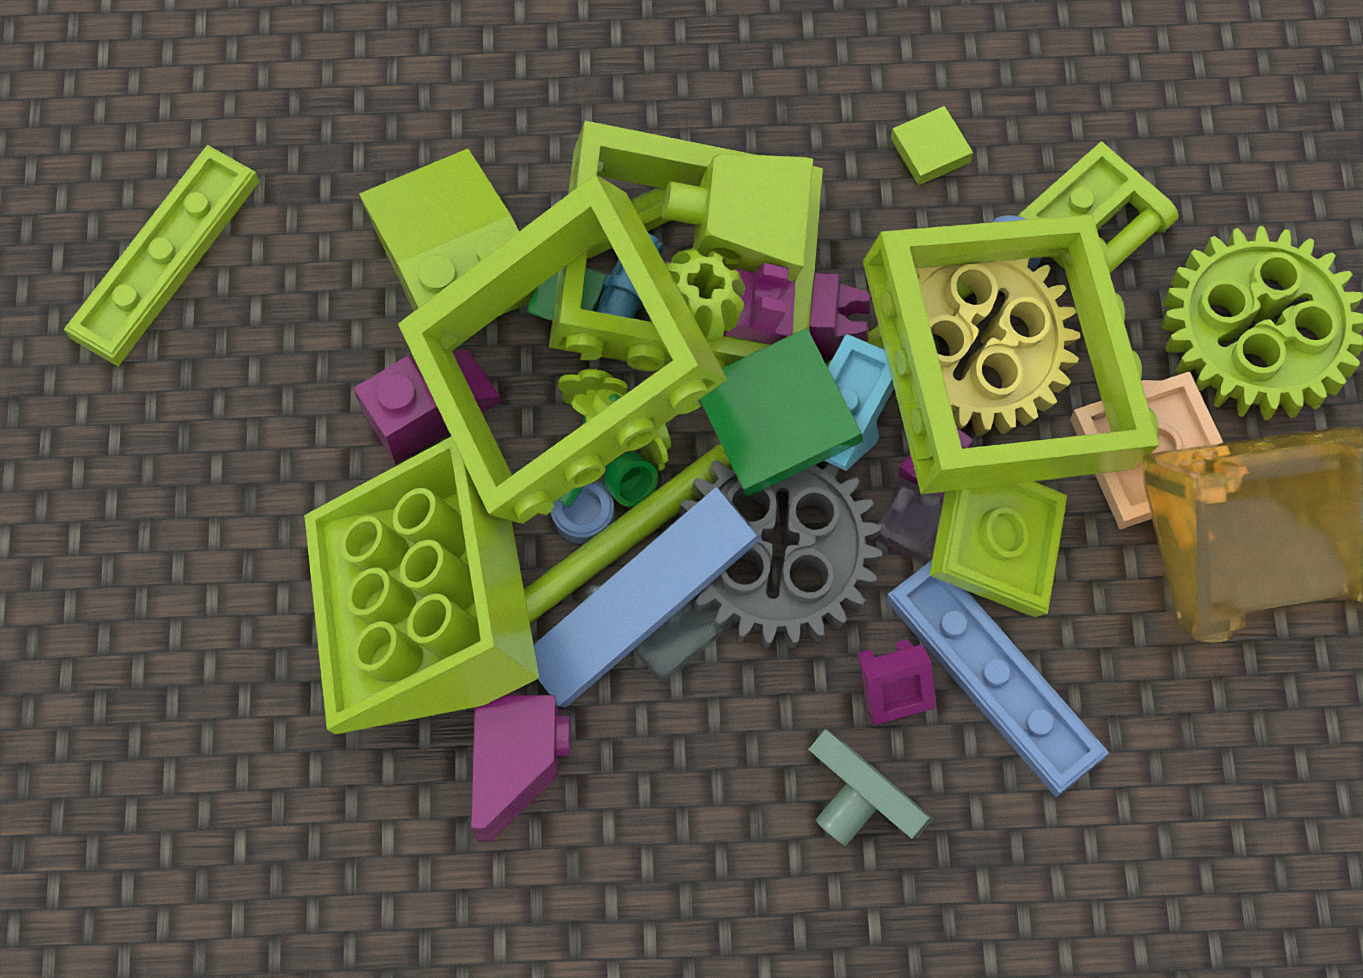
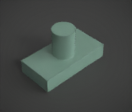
M825 729L808 749L846 782L815 819L824 830L844 846H847L877 809L911 839H917L932 822L933 818L833 732Z

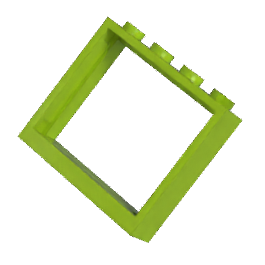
M585 121L573 152L568 194L594 174L600 177L666 189L669 181L700 187L702 177L713 156L719 154H755ZM815 166L812 168L804 267L794 280L793 334L805 328L810 333L809 326L823 168ZM588 250L558 272L549 348L581 353L580 360H596L604 357L626 361L630 367L641 371H658L673 361L653 322L581 309ZM725 335L718 341L709 343L721 368L770 346Z
M596 174L398 323L488 514L520 524H524L538 513L543 515L549 514L554 508L556 500L573 488L589 485L599 479L604 474L607 464L626 451H634L649 444L656 437L658 428L678 414H686L701 407L698 400L728 380L627 193ZM607 236L673 361L512 475L452 351Z
M1093 214L882 231L864 258L863 265L921 495L1134 470L1160 446L1158 441V419L1154 411L1149 408L1141 382V361L1130 345L1124 324V303L1120 295L1115 293L1108 269V249L1105 241L1098 235ZM1061 256L1111 432L962 449L915 268Z

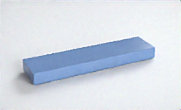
M715 487L534 644L539 673L538 680L550 695L556 696L557 705L566 708L762 538L724 492Z
M931 560L887 595L886 602L1057 798L1104 760L1109 752L968 591L929 576Z

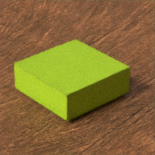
M945 106L892 129L891 140L918 186L971 163L973 151Z

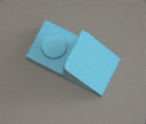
M848 334L845 335L828 369L862 433L864 442L824 460L846 471L877 443L879 433L876 421L894 389L885 350Z

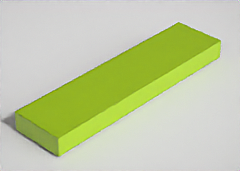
M207 145L66 325L64 331L68 337L119 367L258 185L259 179L256 172Z

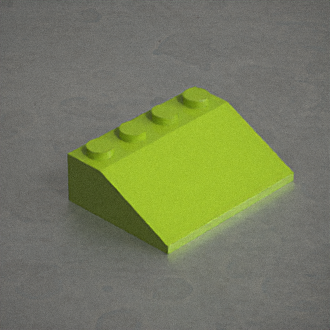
M452 436L304 515L328 731L333 734H341L484 706L539 679L512 521L488 514Z

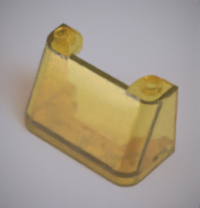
M1363 428L1323 429L1160 451L1143 457V485L1177 622L1182 629L1192 633L1193 639L1203 642H1222L1231 639L1233 631L1245 626L1246 612L1343 596L1363 602Z

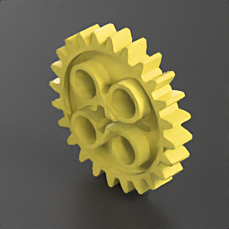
M1030 258L915 268L932 334L941 336L949 346L950 355L943 356L938 354L956 427L961 430L969 420H972L974 432L978 437L990 431L993 422L1002 435L1016 427V419L1024 426L1038 417L1037 409L1044 412L1057 402L1053 392L1059 393L1069 386L1071 381L1062 370L1070 369L1079 360L1076 355L1064 349L1080 338L1079 332L1064 328L1063 325L1065 321L1077 313L1076 309L1073 307H1058L1055 301L1063 294L1066 287L1065 285H1056L1047 288L1043 281L1051 268L1048 265H1044L1033 272L1027 268ZM957 283H964L973 290L977 297V305L966 303L957 292ZM998 291H1002L1006 296L1005 301L981 336L980 341L983 346L970 356L963 370L961 381L956 380L953 377V372L978 335L979 329L976 325L990 313ZM1010 315L1019 317L1026 323L1029 329V337L1019 335L1013 329L1010 323ZM879 332L878 338L882 339L881 333ZM982 365L992 367L999 373L1002 380L1001 389L995 388L986 382L982 374Z

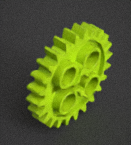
M1264 226L1258 227L1252 241L1249 242L1239 228L1233 229L1227 241V246L1220 239L1213 236L1210 238L1204 253L1194 249L1185 264L1186 268L1179 267L1171 282L1175 288H1169L1163 301V306L1170 310L1166 312L1161 328L1175 332L1170 336L1165 346L1166 352L1185 353L1176 368L1177 373L1181 374L1195 370L1199 374L1195 382L1198 390L1202 391L1210 385L1217 389L1214 397V406L1216 407L1224 404L1229 397L1237 399L1238 416L1244 417L1253 403L1259 404L1264 420L1272 418L1279 404L1282 405L1290 418H1294L1303 407L1304 401L1316 410L1326 399V393L1336 396L1347 382L1344 377L1350 378L1360 364L1356 357L1363 351V336L1359 335L1363 330V314L1353 311L1357 309L1362 301L1363 293L1344 291L1353 274L1351 271L1333 274L1329 270L1336 256L1334 253L1326 254L1317 260L1311 256L1314 248L1313 239L1309 238L1299 249L1291 246L1290 230L1285 229L1277 242H1271ZM1262 279L1276 281L1282 286L1283 290H1274L1268 287ZM1300 298H1307L1309 300L1289 307L1292 302ZM1210 305H1220L1226 308L1233 317H1222L1216 314ZM1281 314L1277 323L1274 324L1272 321L1274 317ZM1254 320L1257 324L1253 328L1248 330L1249 326ZM1296 327H1305L1311 330L1318 340H1310L1303 337ZM1239 338L1237 342L1227 347L1219 345V343ZM1244 354L1259 356L1265 361L1267 367L1263 368L1252 365L1245 358Z

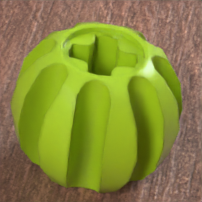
M692 248L678 252L672 257L671 263L665 262V265L709 344L721 339L724 331H730L736 327L744 311V302L740 297L744 295L745 285L739 271L729 270L724 266L726 257L712 250L705 257Z

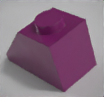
M469 350L452 351L481 412L483 413L500 403V395ZM413 355L406 356L353 388L364 418L395 465L450 433Z
M555 695L502 696L484 706L475 707L471 829L478 842H491L558 777V756H570L571 719L570 716H559Z

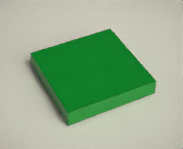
M807 328L723 367L722 370L728 380L699 399L746 497L864 442L862 433Z

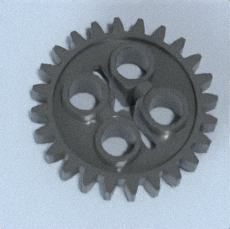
M714 460L709 470L714 484L696 478L693 481L691 490L701 500L715 487H718L732 503L741 498H751L762 505L765 517L758 521L748 522L762 539L739 558L750 561L756 567L759 579L751 584L742 585L729 578L725 570L702 590L703 592L696 600L694 609L699 612L714 605L719 611L713 628L718 630L732 619L738 623L737 641L740 643L745 640L751 629L760 630L761 644L764 649L769 648L776 632H783L785 641L790 649L797 646L800 630L804 628L815 642L820 641L825 634L823 619H826L838 629L842 628L847 621V617L841 604L857 611L861 608L865 599L854 586L872 588L877 576L863 567V565L878 563L882 557V550L865 544V542L876 538L882 529L880 524L862 522V518L870 512L874 503L872 499L853 501L851 496L860 482L857 477L840 484L835 479L839 467L829 464L822 470L814 465L746 497L734 470H729L725 465ZM778 491H785L788 495V502L782 531V544L787 548L779 564L778 597L770 599L766 591L773 547L768 540L776 522V493ZM682 500L679 513L683 516L698 502ZM803 506L817 507L824 512L828 526L817 530L806 528L798 520L796 510ZM803 566L813 569L821 579L822 588L816 592L799 590L790 579V571L796 567Z

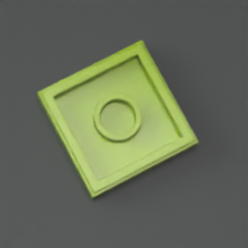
M1035 481L945 492L929 576L1032 617L1048 614L1068 495Z

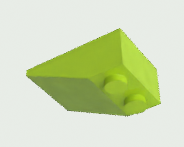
M469 149L359 193L364 208L414 311L519 232L511 214ZM535 289L501 315L529 304Z

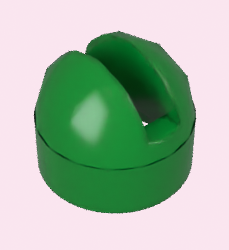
M634 452L622 454L607 464L602 475L603 484L607 492L617 502L627 507L636 506L651 495L658 482L656 468L642 455Z

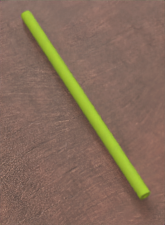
M956 284L957 292L963 300L973 293V290L966 284ZM878 325L868 332L867 343L885 350L882 339L878 338V333L880 332ZM721 444L716 445L524 588L530 624L678 514L682 500H697L698 498L691 490L693 481L699 478L714 484L709 472L711 463L714 460L719 461L729 470L733 469Z

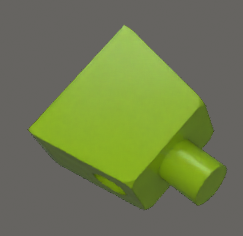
M719 154L713 156L702 177L700 187L669 181L663 201L662 218L695 224L693 248L705 257H707L711 250L726 257L724 266L729 270L741 269L755 272L763 263L788 268L787 280L794 281L804 267L813 159L807 157Z

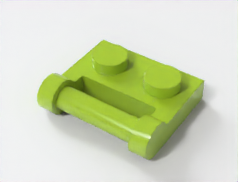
M1101 141L1023 210L1018 217L1028 220L1093 214L1098 231L1130 202L1139 210L1140 214L1106 244L1108 249L1109 273H1111L1155 232L1164 233L1178 220L1179 215L1174 204ZM1050 256L1065 270L1061 256Z

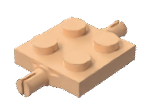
M1190 371L1162 381L1143 380L1141 382L1148 406L1154 411L1158 419V441L1160 446L1134 470L1095 474L1120 530L1153 518L1173 517L1186 545V550H1194L1197 546L1200 548L1213 539L1209 535L1197 508L1206 500L1235 491L1242 481ZM1102 401L1073 411L1070 420L1077 436L1111 432Z

